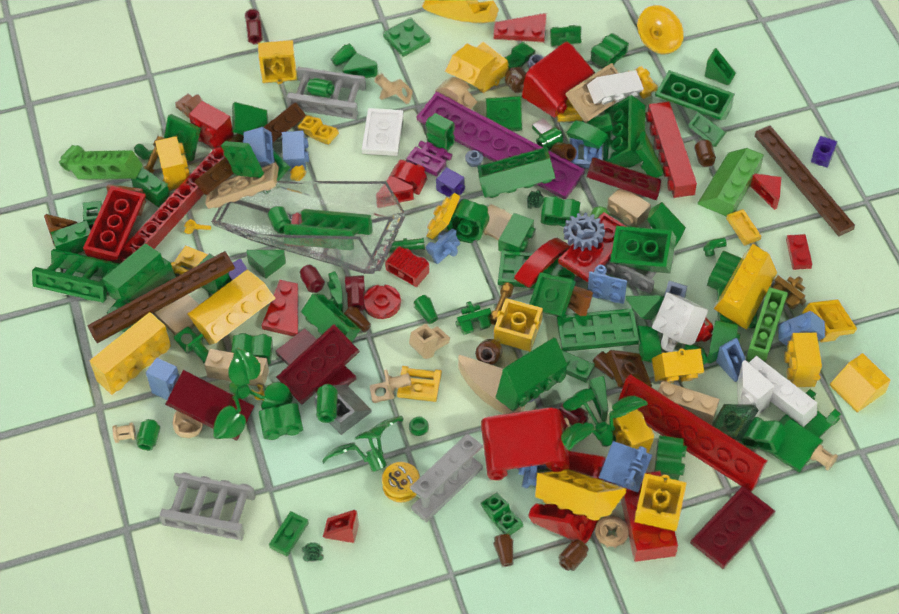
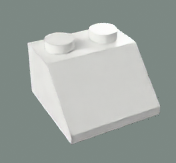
M746 360L742 362L737 381L738 408L744 415L756 417L769 406L775 385Z

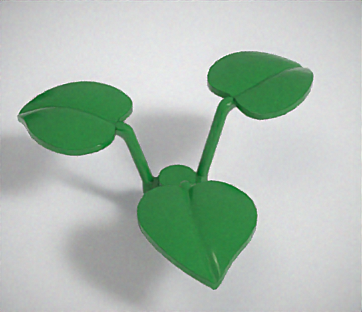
M235 349L228 369V376L232 381L229 385V390L234 394L233 399L237 409L233 406H227L219 412L213 428V437L215 439L234 438L244 430L246 419L244 415L240 414L241 407L238 399L247 398L249 394L264 399L261 404L262 410L290 404L293 400L289 388L281 382L269 384L264 391V396L252 391L247 384L250 383V380L256 379L259 376L261 366L255 356L242 349Z
M582 389L564 401L563 408L566 411H572L584 405L596 425V430H594L592 423H576L562 433L561 439L564 446L570 451L575 444L591 433L596 436L603 447L612 445L613 441L616 442V437L613 433L616 430L613 418L622 417L642 406L648 405L647 401L637 396H627L617 401L612 406L613 410L609 412V425L606 422L599 423L586 403L595 397L593 390Z
M403 416L384 420L369 431H365L355 437V440L368 438L371 449L366 452L367 456L355 445V442L331 450L322 460L323 464L330 457L340 455L348 450H356L364 462L368 461L372 472L386 467L387 464L382 455L384 453L380 438L387 427L397 421L403 422ZM372 438H377L378 448H375Z

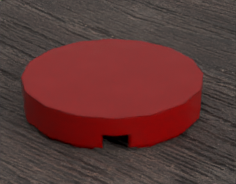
M374 285L364 294V309L373 318H390L400 309V294L390 285Z

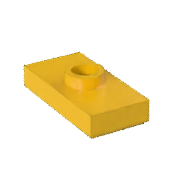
M744 209L727 215V221L744 246L761 240V234Z

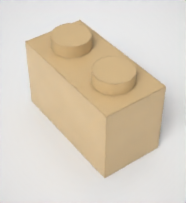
M619 188L608 198L607 210L612 215L622 219L627 225L638 228L649 215L651 204L632 192Z

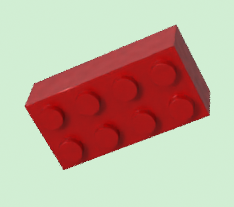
M660 471L646 473L662 477ZM642 484L639 492L626 488V493L621 498V504L629 530L628 536L634 562L675 557L678 548L675 531L635 522Z

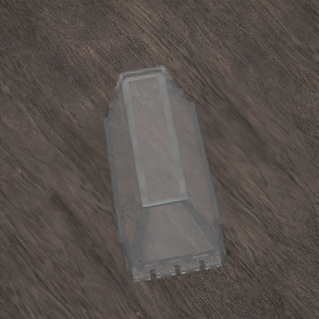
M277 181L276 186L271 190H263L257 192L254 196H246L236 202L223 204L218 208L211 222L216 227L254 242L363 274H374L375 271L381 270L405 217L401 215L404 214V210L387 181ZM274 206H282L285 208L290 221L292 214H296V212L301 214L303 209L367 214L372 217L373 233L370 235L356 234L355 236L279 234L274 230L268 218V212Z

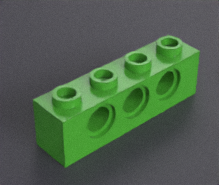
M132 150L75 151L67 166L78 179H136L143 164Z
M769 287L748 349L746 361L750 362L754 357L758 356L766 363L788 292Z

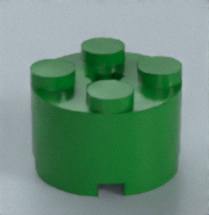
M461 199L457 203L451 220L447 225L448 230H456L457 239L465 243H473L474 240H480L490 220L488 208L483 204H478L468 199Z

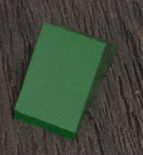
M715 48L707 60L704 77L730 85L736 72L719 50Z
M356 53L343 67V73L363 76L365 79L376 77L378 75L377 62Z
M247 250L246 252L248 263L265 279L286 264L284 250Z
M626 296V300L642 319L652 320L658 314L665 296Z

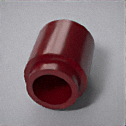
M310 264L301 268L300 278L307 290L311 293L321 291L325 281L317 268Z
M563 404L560 406L559 410L564 419H568L570 425L588 422V412L581 407L572 411H566L563 408Z

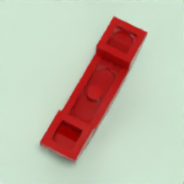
M559 238L547 241L527 259L516 273L514 279L530 288L537 282L539 274L562 256L571 245H568V243Z

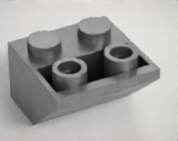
M333 385L338 390L337 416L330 424L342 435L369 415L372 410L348 385ZM316 395V396L314 397V399H315V405H316V409H317V395Z

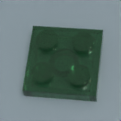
M724 404L713 421L712 426L732 439L741 441L759 410L755 405Z

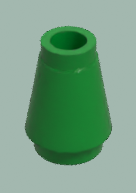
M350 43L344 44L331 58V61L337 67L348 62L357 52Z
M422 295L415 299L413 303L417 312L428 324L436 322L438 316L431 298L427 297V295Z

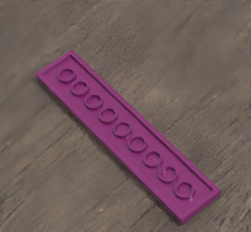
M437 91L416 117L417 121L426 125L427 119L430 116L432 117L434 113L454 122V141L471 150L482 153L484 157L493 162L543 148ZM549 151L555 179H552L549 183L543 184L541 182L536 185L562 199H567L584 176L585 169Z

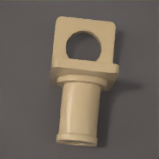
M382 73L375 77L374 82L382 88L379 97L381 100L396 94L406 104L410 103L413 91L401 79L390 82ZM402 88L406 90L407 97L403 95Z
M387 369L384 370L386 382L370 385L372 402L377 403L394 399L396 388L411 386L409 373L392 377L389 376ZM385 388L386 393L383 396L375 395L377 389Z

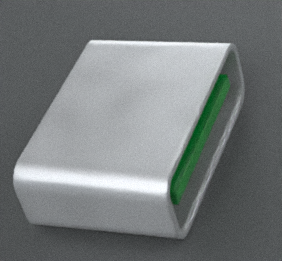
M544 118L532 124V129L538 135L553 128Z

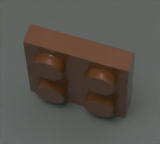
M609 350L606 353L618 387L623 388L625 380L630 374L652 387L640 353Z

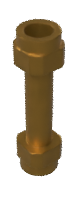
M157 136L155 141L162 140L165 138ZM155 141L153 143L155 147L146 166H143L144 169H147L150 173L152 172V174H154L155 170L153 167L159 156L156 153Z
M504 283L500 289V299L495 311H492L490 315L492 325H496L498 311H501L505 299L512 296L514 286L510 283Z

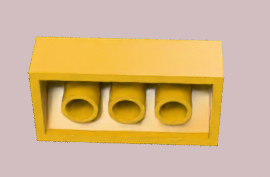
M752 244L742 256L714 307V310L746 330L777 275L769 253Z
M247 269L188 312L187 315L200 333L204 335L208 344L211 345L220 341L273 301L275 297L266 284Z
M569 469L562 472L548 471L537 473L536 498L542 499L543 503L556 504L559 509H570L573 514L586 515L590 520H600V517L609 516L626 493V488Z

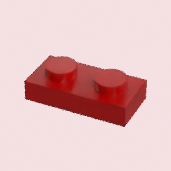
M806 234L787 235L786 242L792 269H811L813 264Z

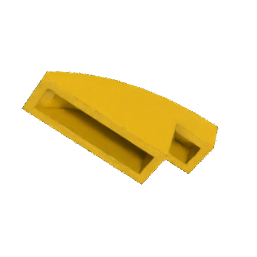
M424 0L422 5L423 9L436 15L471 23L495 22L499 11L494 0L478 2V0Z

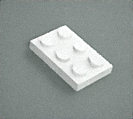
M368 108L362 154L398 156L404 115L403 110Z

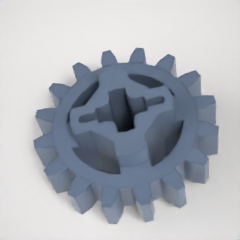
M577 213L576 218L570 216V221L566 220L563 233L564 239L568 240V245L574 244V249L581 247V251H583L584 247H587L588 250H591V246L597 248L598 242H603L605 230L604 224H600V218L594 219V214L588 217L587 213H584V216Z

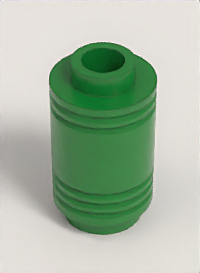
M330 384L319 387L317 393L316 416L323 423L333 422L337 416L338 390Z

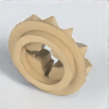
M615 516L602 518L595 528V536L599 543L604 544L607 548L609 546L617 548V546L623 545L629 534L627 524ZM607 529H609L610 531L616 530V532H615V535H616V536H614V535L607 536V535H608V530H607Z

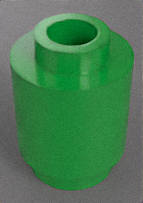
M314 78L308 81V93L329 98L334 94L335 86L331 80Z
M553 127L539 135L536 143L550 150L555 143L563 142L564 136L560 129Z
M274 206L268 212V218L274 230L279 234H284V225L291 224L285 208Z
M147 419L141 422L136 439L138 448L151 451L156 446L161 427L155 420Z

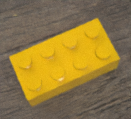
M149 312L89 360L96 381L111 395L121 390L128 381L137 377L144 368L150 366L156 357L158 358L169 350L171 344L166 326L152 313Z

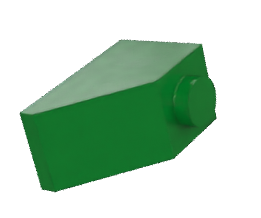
M715 321L707 363L711 364L717 360L719 348L733 338H737L738 342L740 341L741 333H737L738 325Z

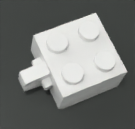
M666 292L652 326L653 329L663 334L661 349L672 352L678 342L688 345L695 343L708 309L681 296Z

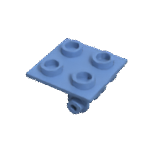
M598 265L594 272H589L588 290L593 292L592 297L624 304L627 280L606 276L607 269L604 265Z
M613 441L599 478L639 492L652 455L646 453L647 449L644 447L634 449Z

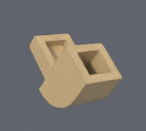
M456 77L445 80L435 90V92L437 91L469 109L477 103L468 91L470 86Z
M424 324L411 332L409 344L424 359H429L434 356L436 350L449 343L450 337L438 326L431 329L427 324Z

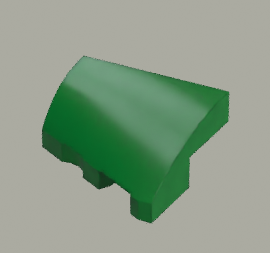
M642 131L636 141L639 146L635 151L643 160L641 168L649 176L660 177L663 175V168L646 131Z
M663 202L650 209L647 217L650 226L653 229L672 230L676 236V247L686 227Z

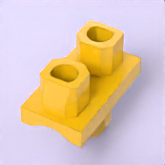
M640 66L635 70L644 90L639 92V95L642 99L650 97L652 92L657 91L658 86L651 79L650 72Z

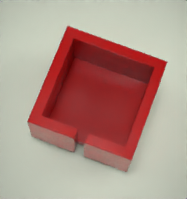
M201 101L189 113L190 123L201 128L198 142L205 143L213 150L215 148H222L221 145L234 135L231 117L204 101Z

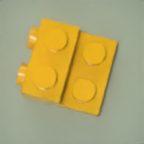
M838 299L809 303L802 312L804 314L812 311L825 321V338L819 340L821 343L835 341L839 336L854 334L857 330V327Z

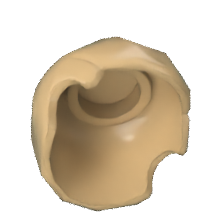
M179 411L175 412L173 428L178 436L190 439L198 436L202 431V423Z

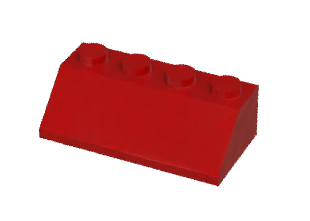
M114 186L110 187L83 247L86 256L110 262L119 259L144 202L145 194Z

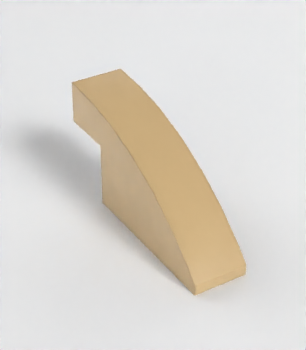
M459 355L458 369L475 394L485 403L503 414L524 411L525 406L512 411L495 399L503 368Z

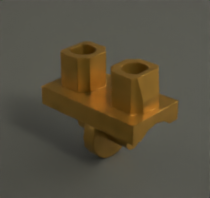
M778 275L775 278L773 288L788 292L789 297L786 299L785 304L792 310L799 304L803 306L806 303L805 295L802 293L805 287L801 285L803 278L798 276L796 279H793L790 276L786 281Z

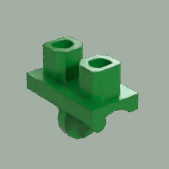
M581 26L552 27L550 29L551 46H560L564 42L570 44L582 43Z
M468 301L466 302L467 308L461 309L462 316L457 317V321H455L456 327H460L463 335L472 333L474 331L472 323L477 321L480 330H484L491 326L490 308L480 310L479 304L473 306L472 302Z

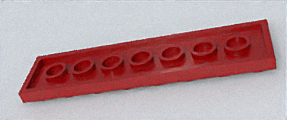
M631 374L626 378L618 401L627 396H637L647 401L648 405L642 406L637 410L643 414L644 421L648 427L662 436L683 439V445L687 446V452L740 486H744L750 492L754 490L766 466V459Z

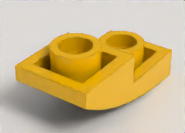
M309 115L297 126L304 134L327 145L339 134L337 128L324 125L321 119Z

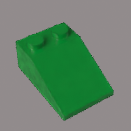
M616 226L610 262L650 272L671 274L676 236L672 230Z

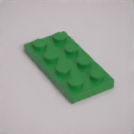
M502 250L498 285L502 286L504 283H510L514 287L528 288L515 280L514 277L533 253ZM558 259L542 272L544 274L575 279V274L560 265Z
M633 308L587 312L586 316L566 314L564 318H556L561 350L563 351L639 345Z

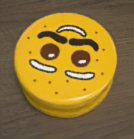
M395 462L389 465L382 475V487L385 495L395 502L412 500L417 494L410 489V486L420 478L418 470L407 462Z

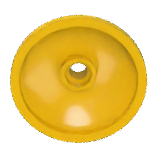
M652 5L644 9L639 15L637 21L638 33L643 43L650 50L659 54H670L680 47L683 41V27L678 17L670 9L660 5Z

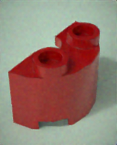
M402 159L398 161L390 174L412 185L413 193L420 195L427 181V176L424 173L425 168L422 165H414Z

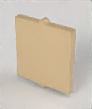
M490 204L488 207L490 220L484 235L488 234L499 240L512 215L506 212L505 209H500Z

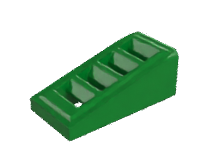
M600 376L590 379L588 389L593 390L595 397L592 401L601 421L605 422L608 415L605 378Z

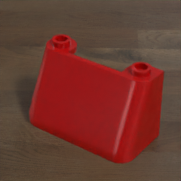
M564 42L529 68L524 80L522 98L555 118L560 113L563 114L567 109L568 97L565 93L596 73L572 44Z
M543 408L483 418L481 420V430L489 479L502 480L508 475V469L544 464L553 472H562L563 470L570 469L569 451L561 439L562 433L568 428V425L561 411L557 408Z
M569 451V470L605 481L600 479L599 476L606 459L604 456ZM536 503L528 514L533 524L572 541L576 539L581 540L585 544L589 541L599 521L590 520L586 515L573 514L570 509H559L556 504L543 505Z

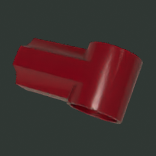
M249 9L245 12L247 38L249 43L255 45L263 41L262 24L259 11Z
M364 275L345 276L348 308L353 306L361 311L365 305Z

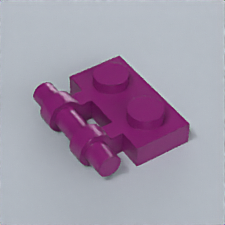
M420 141L418 147L415 146L407 156L406 161L414 165H422L425 168V172L438 177L446 166L445 159L450 161L453 155L444 148L439 149L433 146V143Z

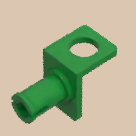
M187 326L174 336V340L186 354L194 351L203 363L206 362L209 351L202 344L204 337L202 333L197 336ZM182 335H191L192 341L189 344H184L181 341Z

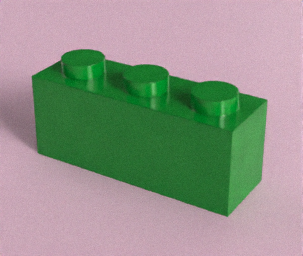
M145 243L106 275L103 281L108 292L124 301L165 266L161 253Z
M312 294L301 310V313L306 317V321L316 326L321 335L335 324L353 342L361 330L324 294Z

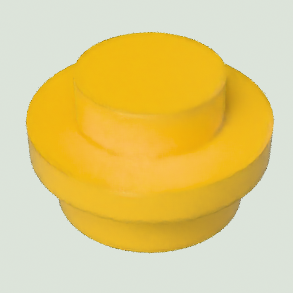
M303 165L295 166L290 171V179L296 182L302 180L307 173L304 170L305 167Z

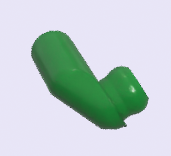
M143 144L135 145L134 152L143 160L150 158L153 150H148Z

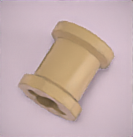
M133 422L126 426L117 427V425H114L112 427L115 443L126 439L136 440V430Z
M819 445L811 456V460H816L825 466L827 471L831 469L838 458V455L831 454L822 445Z

